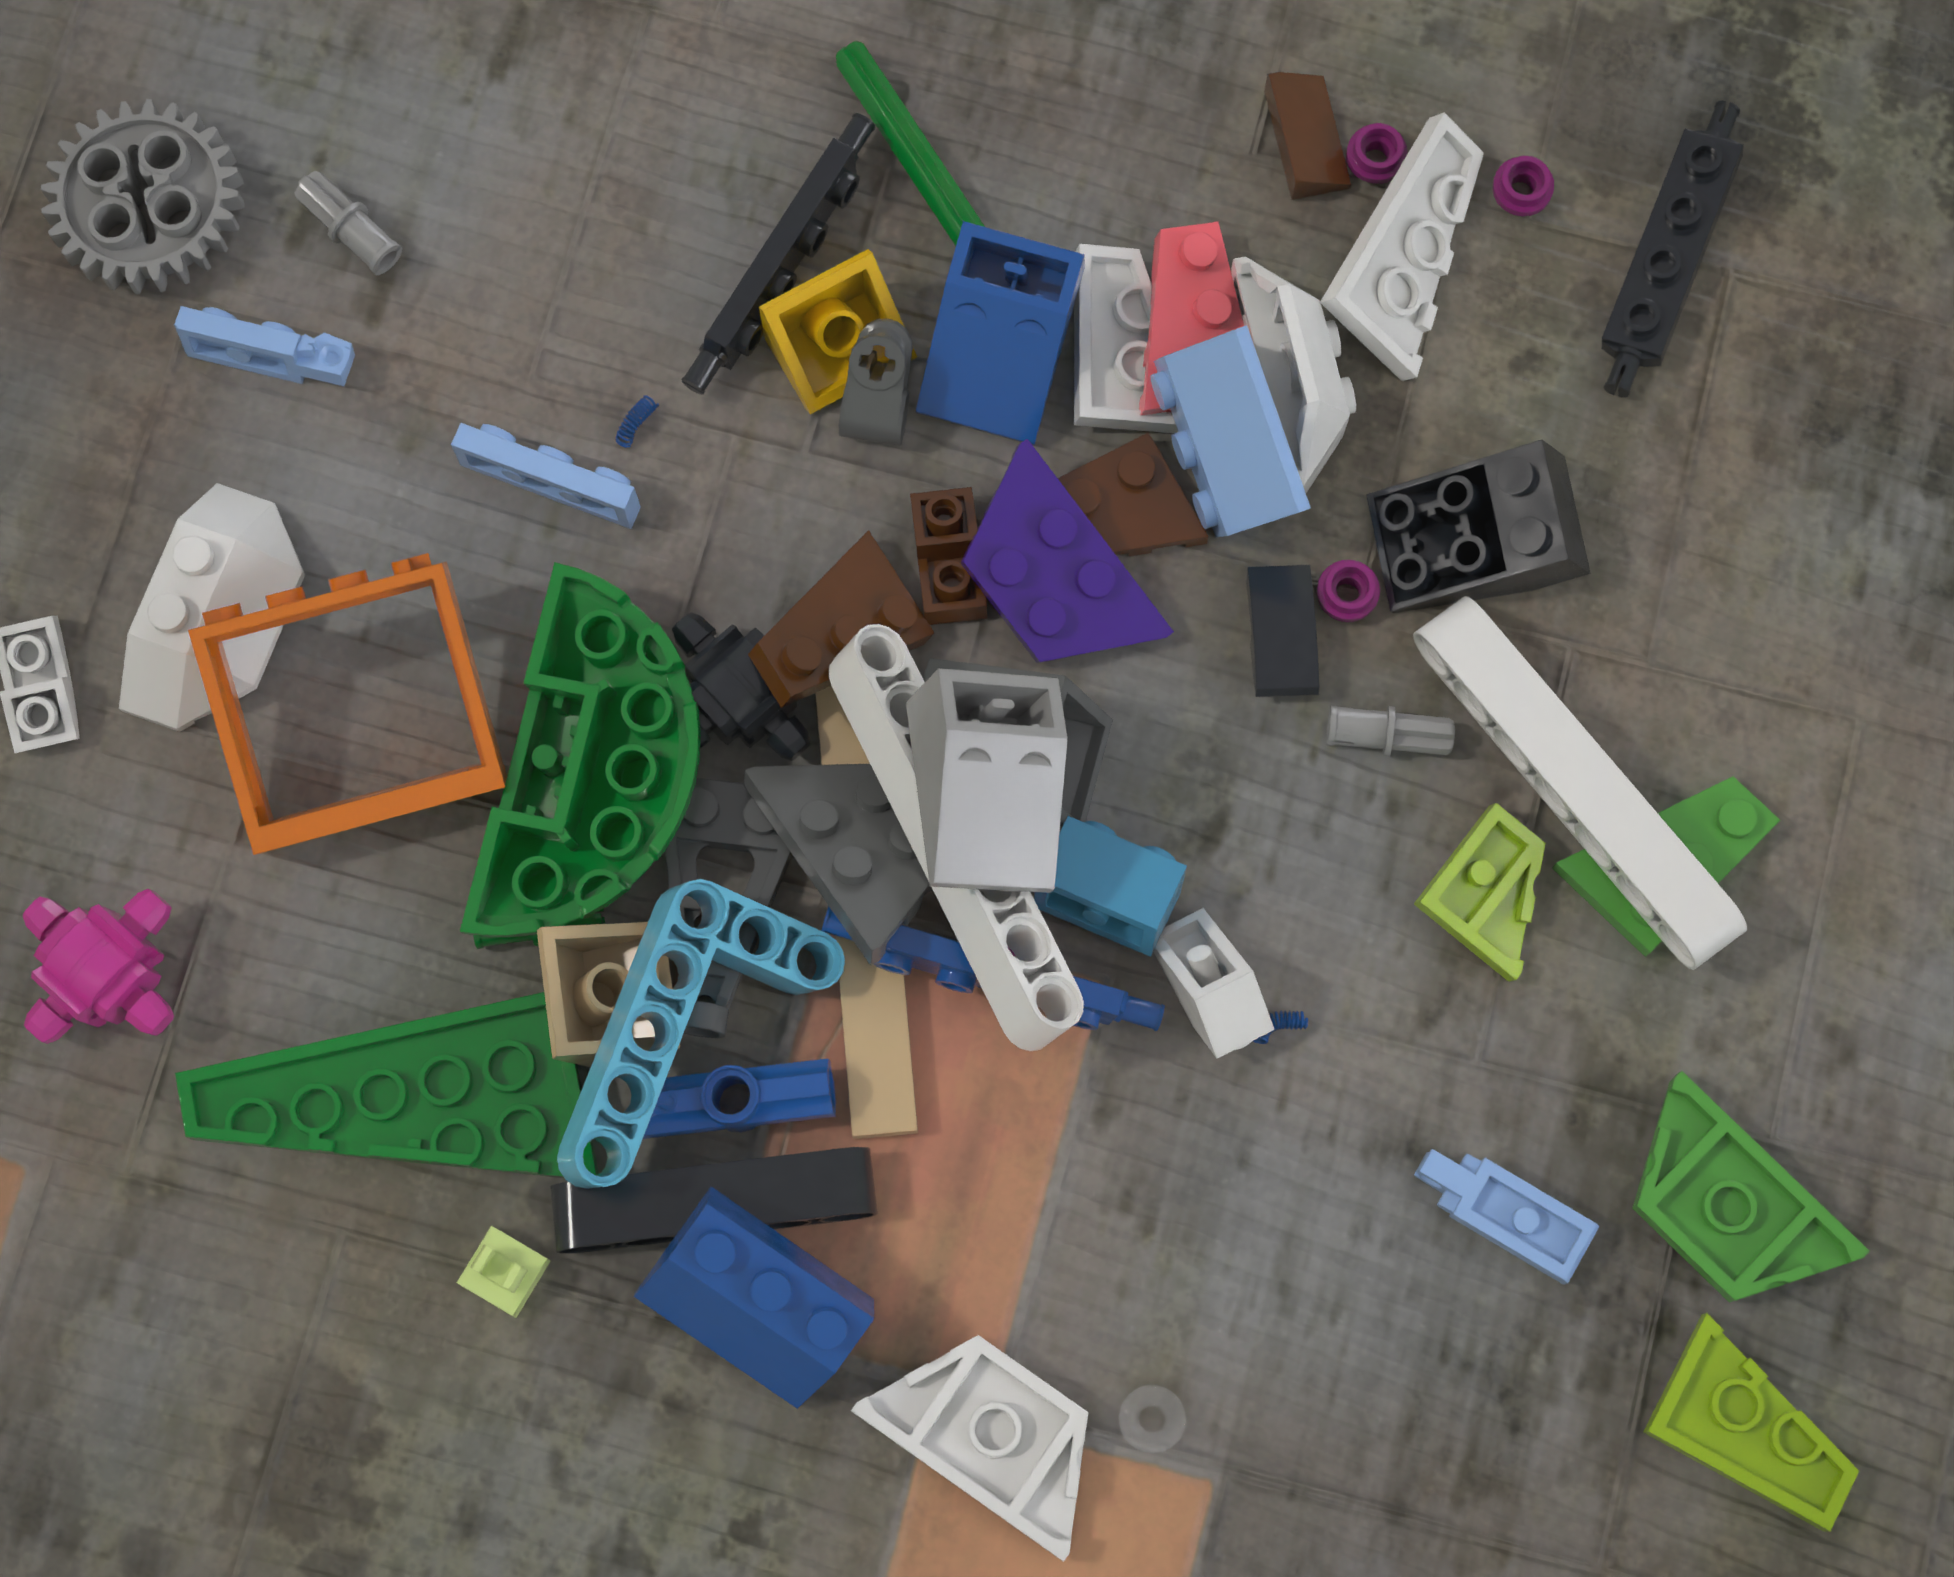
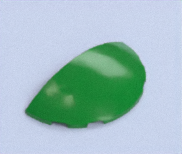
M554 562L523 682L529 689L505 783L506 787H504L499 808L491 807L460 928L462 934L482 937L535 935L540 927L563 926L577 919H585L609 906L628 892L632 884L649 869L654 861L662 856L677 833L692 797L700 761L701 732L699 710L685 673V664L674 644L658 622L654 623L639 607L633 604L630 597L623 590L601 577L579 568Z

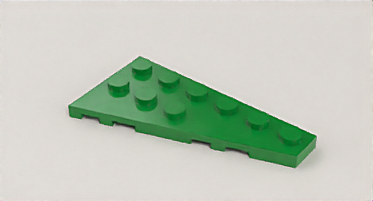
M544 992L175 1073L185 1137L191 1140L560 1178L564 1177L559 1170L557 1161L559 1146L582 1091L577 1064L552 1059ZM591 1140L584 1148L583 1161L588 1171L597 1176L599 1173Z

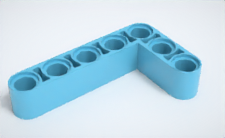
M702 879L689 881L672 887L661 894L655 903L559 1146L557 1161L559 1170L565 1180L576 1187L597 1188L615 1185L627 1176L632 1168L712 960L785 993L800 995L829 988L839 980L844 970L845 958L843 949L837 940L823 931L711 881ZM684 896L693 898L701 907L702 918L697 929L687 925L681 917L680 905ZM743 922H748L758 932L760 941L755 954H750L740 943L739 930ZM802 947L810 951L815 958L816 971L811 980L803 976L798 969L797 956ZM661 956H667L673 960L678 968V982L673 989H668L662 985L657 978L656 967ZM638 1016L649 1020L654 1027L655 1039L648 1051L637 1046L633 1039L632 1027ZM616 1077L625 1081L631 1091L630 1105L623 1113L618 1112L612 1107L607 1094L610 1083ZM592 1139L600 1142L607 1154L606 1166L597 1176L588 1171L583 1161L584 1148Z

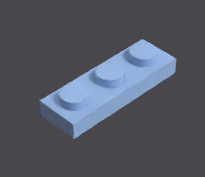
M460 423L451 443L453 451L463 467L626 528L632 529L641 508L635 488L630 486L631 481L621 473L606 467H597L595 472L576 466L573 464L574 461L570 456L550 446L540 445L537 451L516 443V438L499 427L482 424L479 430Z

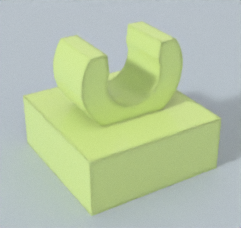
M491 1225L458 1279L457 1284L517 1318L549 1265L550 1260Z

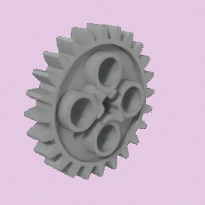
M146 99L141 114L134 115L127 102L122 101L119 108V118L111 120L107 113L99 109L96 111L99 127L91 130L80 122L75 124L76 130L82 138L77 145L64 140L58 142L67 159L65 162H47L46 167L57 181L41 185V191L47 200L51 202V204L43 207L41 211L48 223L53 225L48 231L50 237L57 247H63L61 252L71 266L80 264L79 268L88 280L93 281L102 273V279L110 290L115 291L124 277H126L127 283L133 292L140 294L145 280L152 278L160 292H164L167 287V275L174 272L185 284L190 282L187 266L193 262L207 271L211 269L210 262L205 255L209 248L220 252H227L228 247L220 232L221 230L238 231L240 228L234 215L229 211L245 208L244 200L239 191L235 190L243 185L244 181L237 167H232L237 160L229 145L222 146L224 141L214 126L205 129V125L198 113L193 112L183 120V115L177 104L171 102L163 115L160 116L152 99ZM135 149H138L139 171L149 186L144 189V198L148 214L155 229L156 240L152 244H148L147 220L137 206L142 203L143 198L130 156L131 152ZM179 156L178 161L173 166L166 169H157L159 163L165 158ZM119 169L112 179L105 182H97L99 176L105 171ZM190 211L188 217L182 222L167 224L169 218L174 213ZM121 223H129L127 230L122 235L107 237L109 231L114 226Z

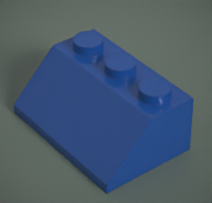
M712 1186L634 1293L636 1299L797 1409L837 1372L875 1319L874 1298Z

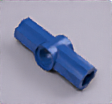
M827 1058L751 1068L725 1065L708 1073L666 1077L643 1139L718 1130L743 1133L761 1125L836 1117V1094L831 1062ZM735 1084L747 1085L750 1090V1100L747 1106L741 1112L733 1115L722 1113L720 1098L723 1092L729 1086Z

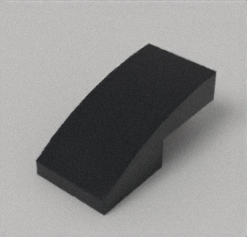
M1310 565L1247 567L1246 585L1251 622L1250 650L1255 697L1319 695L1318 646Z

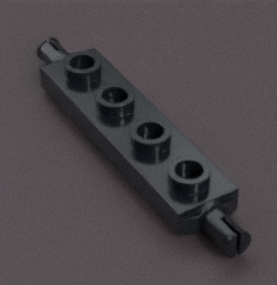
M1726 101L1716 102L1706 131L1684 129L1602 336V349L1616 359L1608 380L1604 385V389L1611 395H1615L1618 387V397H1628L1640 366L1655 367L1662 364L1743 157L1744 144L1737 143L1729 138L1737 116L1740 114V108L1730 102L1727 112Z
M854 113L839 139H832L706 333L704 343L699 348V355L685 377L681 379L682 383L693 392L704 395L706 388L720 367H726L731 370L741 354L749 356L755 350L763 335L759 306L794 288L797 275L794 273L805 255L813 257L822 246L828 232L826 222L836 206L843 209L853 198L860 181V176L857 175L856 162L859 158L858 153L870 134L875 130V124L866 116Z

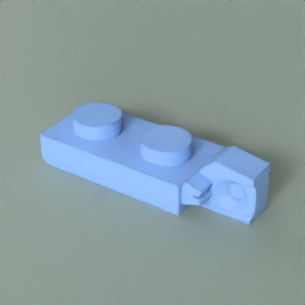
M181 306L174 323L188 357L303 384L304 378L307 377L345 386L355 357L352 343L327 333H323L315 338L307 334L301 336V334H296L291 328L277 322L267 321L263 322L262 325L238 320L232 314L213 307H206L200 311Z
M1431 1149L1430 1152L1425 1154L1414 1174L1418 1179L1443 1193L1437 1206L1450 1213L1449 1217L1563 1285L1569 1283L1599 1228L1597 1223L1487 1158L1479 1160L1469 1154H1465L1459 1165Z

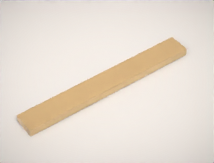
M832 686L816 692L821 764H870ZM836 936L837 942L843 949L845 958L844 970L839 978L852 1137L853 1139L916 1134L918 1133L904 975L880 969L873 964L870 965L853 940Z

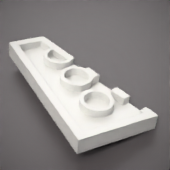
M1445 113L1430 117L1320 301L1334 317L1401 381L1417 378L1423 357L1417 355L1423 332L1431 331L1438 309L1437 306L1432 304L1440 276L1448 274L1454 252L1450 250L1451 238L1455 225L1464 222L1484 152Z

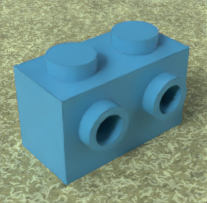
M1068 816L1059 833L1055 889L1050 893L1035 892L1034 900L1039 910L1151 957L1180 896L1187 865L1177 862L1170 853L1159 847H1141L1122 839L1112 829L1102 823L1095 821L1082 822Z

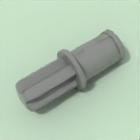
M313 171L308 176L304 175L299 180V186L295 191L296 199L328 228V237L334 243L343 242L357 257L369 266V269L375 275H381L394 266L400 258L403 248L367 216V206L362 202L353 203L322 172Z
M1330 705L1326 737L1327 746L1341 745L1382 749L1383 756H1390L1391 750L1448 755L1453 749L1455 725L1454 721L1450 718L1395 713V706L1389 705L1387 711Z

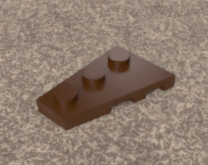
M1149 432L1058 478L1115 555L1128 553V556L1131 557L1150 554L1152 549L1182 544L1187 548L1205 545L1208 542V534Z

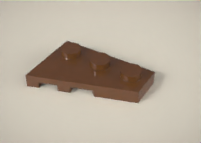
M868 530L764 635L748 653V656L782 708L830 687L831 683L828 676L830 664L858 631L867 625L880 624L891 628L899 634L909 651L924 645L933 636L934 631Z

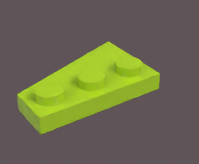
M1708 1313L1702 1314L1643 1433L1821 1531H1831L1859 1470L1801 1410L1797 1411L1768 1381V1375L1751 1358H1746L1722 1333L1724 1330Z

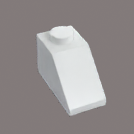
M1204 908L1164 928L1153 952L1192 1026L1217 1059L1233 1050L1244 1048L1253 1040L1275 1030L1253 970Z

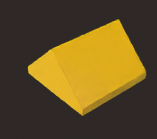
M869 249L759 306L765 341L809 414L843 397L852 349L858 341L861 330L868 323L876 319L889 318L904 326L875 257ZM874 345L873 350L877 351L878 355L877 361L888 363L889 358L885 356V347ZM914 348L912 350L911 360L917 358Z

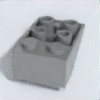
M938 668L906 702L930 887L1052 892L1055 889L1067 750V732L1059 679Z

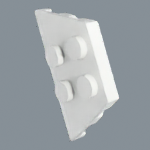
M979 1335L955 1347L949 1353L931 1363H927L910 1372L904 1378L877 1393L858 1401L851 1411L1061 1561H1065L1070 1553L1088 1412Z

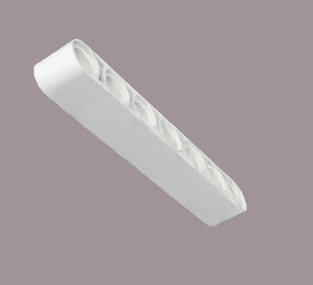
M1464 596L1414 632L1415 644L1430 667L1681 963L1694 970L1747 931L1746 921L1732 899L1474 600Z
M880 624L867 625L860 629L834 658L829 666L828 676L831 686L929 881L906 702L925 682L906 644L898 633ZM932 887L1003 1032L1011 1043L1020 1049L1028 1051L1041 1050L1079 1021L1083 1014L1084 1004L1080 989L1031 892ZM979 890H981L985 894L987 899L981 894ZM1008 948H1010L1014 952L1016 957L1012 955ZM1038 1007H1040L1043 1010L1046 1017L1042 1015Z

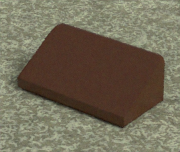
M1286 72L1267 74L1264 92L1291 200L1350 189L1351 181L1324 76Z

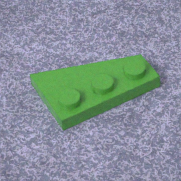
M1734 776L1658 813L1717 883L1780 821L1775 814ZM1585 849L1557 862L1552 867L1560 877L1645 957L1660 944L1662 940Z

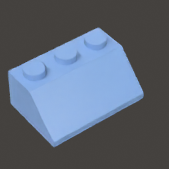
M1247 325L1154 361L1158 373L1151 375L1152 388L1163 411L1171 409L1178 432L1171 436L1173 448L1181 467L1184 470L1192 469L1199 492L1192 494V499L1197 516L1204 529L1212 527L1215 537H1224L1311 508Z

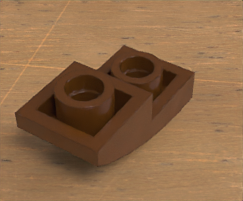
M972 487L910 494L925 619L929 625L987 619L986 596L961 565L967 548L978 530Z

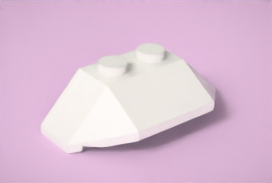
M1246 256L1233 259L1231 274L1244 326L1247 325L1300 479L1305 493H1307L1343 438L1350 414L1356 412V400L1349 377L1340 378L1335 357L1341 356L1338 328L1334 320L1325 321L1320 300Z
M216 483L177 519L127 633L119 709L122 712L178 732L192 726L196 720L212 713L188 630L205 626L203 612L240 603L243 615L268 609L265 596L298 588L305 577L301 563L275 503ZM284 625L222 641L238 698L257 689Z

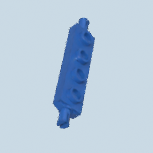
M828 906L821 931L852 940ZM903 925L898 928L887 942L884 956L879 962L873 964L880 969L901 975H910L912 968L936 974V984L961 993H973L974 986L982 988L959 942ZM1073 976L1084 1001L1083 1014L1073 1026L1097 1030L1099 1023L1109 1025L1112 1021L1120 1022V1020H1124L1158 1031L1165 1005L1129 996L1127 991Z

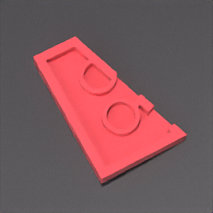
M1219 222L1161 229L1155 238L1151 273V313L1148 341L1143 359L1145 378L1143 395L1140 397L1139 402L1140 416L1171 412V409L1164 411L1161 409L1152 388L1151 375L1158 373L1154 364L1155 360L1244 326Z

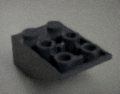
M1542 439L1366 494L1388 604L1392 613L1454 604L1464 596L1470 597L1472 600L1529 592L1591 574L1565 456Z

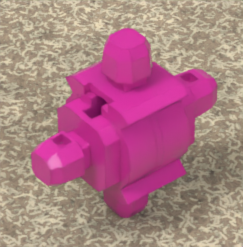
M151 889L138 892L123 906L126 911L123 916L99 904L91 907L89 911L78 907L69 912L56 901L41 896L35 899L24 911L23 919L26 927L39 941H42L37 947L34 957L43 965L32 971L31 978L50 995L47 999H38L26 1015L24 1022L25 1028L38 1040L46 1044L58 1040L74 1026L71 1022L73 1017L77 1021L95 1027H100L106 1024L107 1021L118 1025L126 1020L139 1031L154 1036L162 1033L172 1022L174 1015L171 1006L158 992L154 991L162 976L153 967L163 961L164 954L146 939L149 933L156 935L169 919L172 909L156 892Z

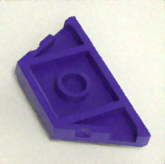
M1026 439L1020 443L1012 455V460L998 489L993 494L984 513V518L967 548L961 565L1035 662L1040 663L1154 641L1171 635L1174 631L1030 441Z

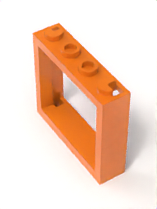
M428 553L391 563L394 576L369 582L366 570L328 579L331 589L330 593L306 599L303 586L265 596L268 609L243 615L240 603L203 612L205 626L188 630L253 855L506 787V770L447 562L432 565ZM431 586L481 763L273 819L222 641Z

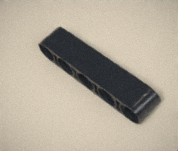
M868 1147L839 1148L627 1174L617 1184L606 1187L581 1188L574 1186L568 1181L557 1183L550 1187L556 1253L560 1254L594 1252L672 1242L711 1186L774 1230L857 1220L878 1214L871 1151Z

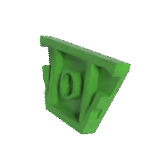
M1680 1071L1670 1080L1632 1209L1729 1303L1862 1259L1870 1252L1683 1071Z

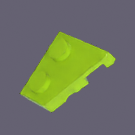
M1499 804L1489 805L1424 889L1414 905L1508 982L1515 981L1523 970L1524 961L1520 960L1526 924L1532 921L1536 899L1533 885L1535 878L1541 872L1546 843Z

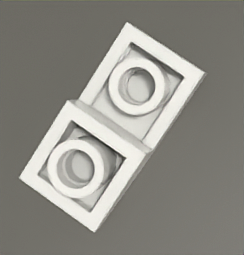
M48 616L0 627V673L5 689L0 691V697L14 753L80 739L74 692L58 616Z

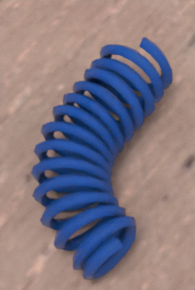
M644 395L628 411V415H625L627 419L624 418V422H621L622 426H619L615 439L616 442L622 447H631L634 434L636 433L635 430H638L637 427L659 407V403L655 404L651 397ZM619 437H620L621 439L625 440V441H630V442H629V443H623V442H621V441L619 440Z
M1285 1010L1284 1018L1283 1012L1280 1011L1279 1023L1278 1012L1275 1011V1019L1273 1014L1270 1013L1275 1030L1253 1040V1042L1266 1044L1270 1035L1281 1028H1286L1287 1030L1288 1028L1291 1030L1293 1028L1295 1030L1298 1028L1300 1030L1302 1028L1306 1029L1308 1027V1018L1304 1020L1303 1011L1300 1012V1017L1298 1011H1293L1291 1019V1012L1289 1011L1287 1020V1012Z

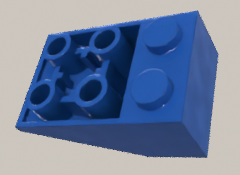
M963 221L945 283L915 412L1020 442L1028 439L1035 446L1085 269V255Z

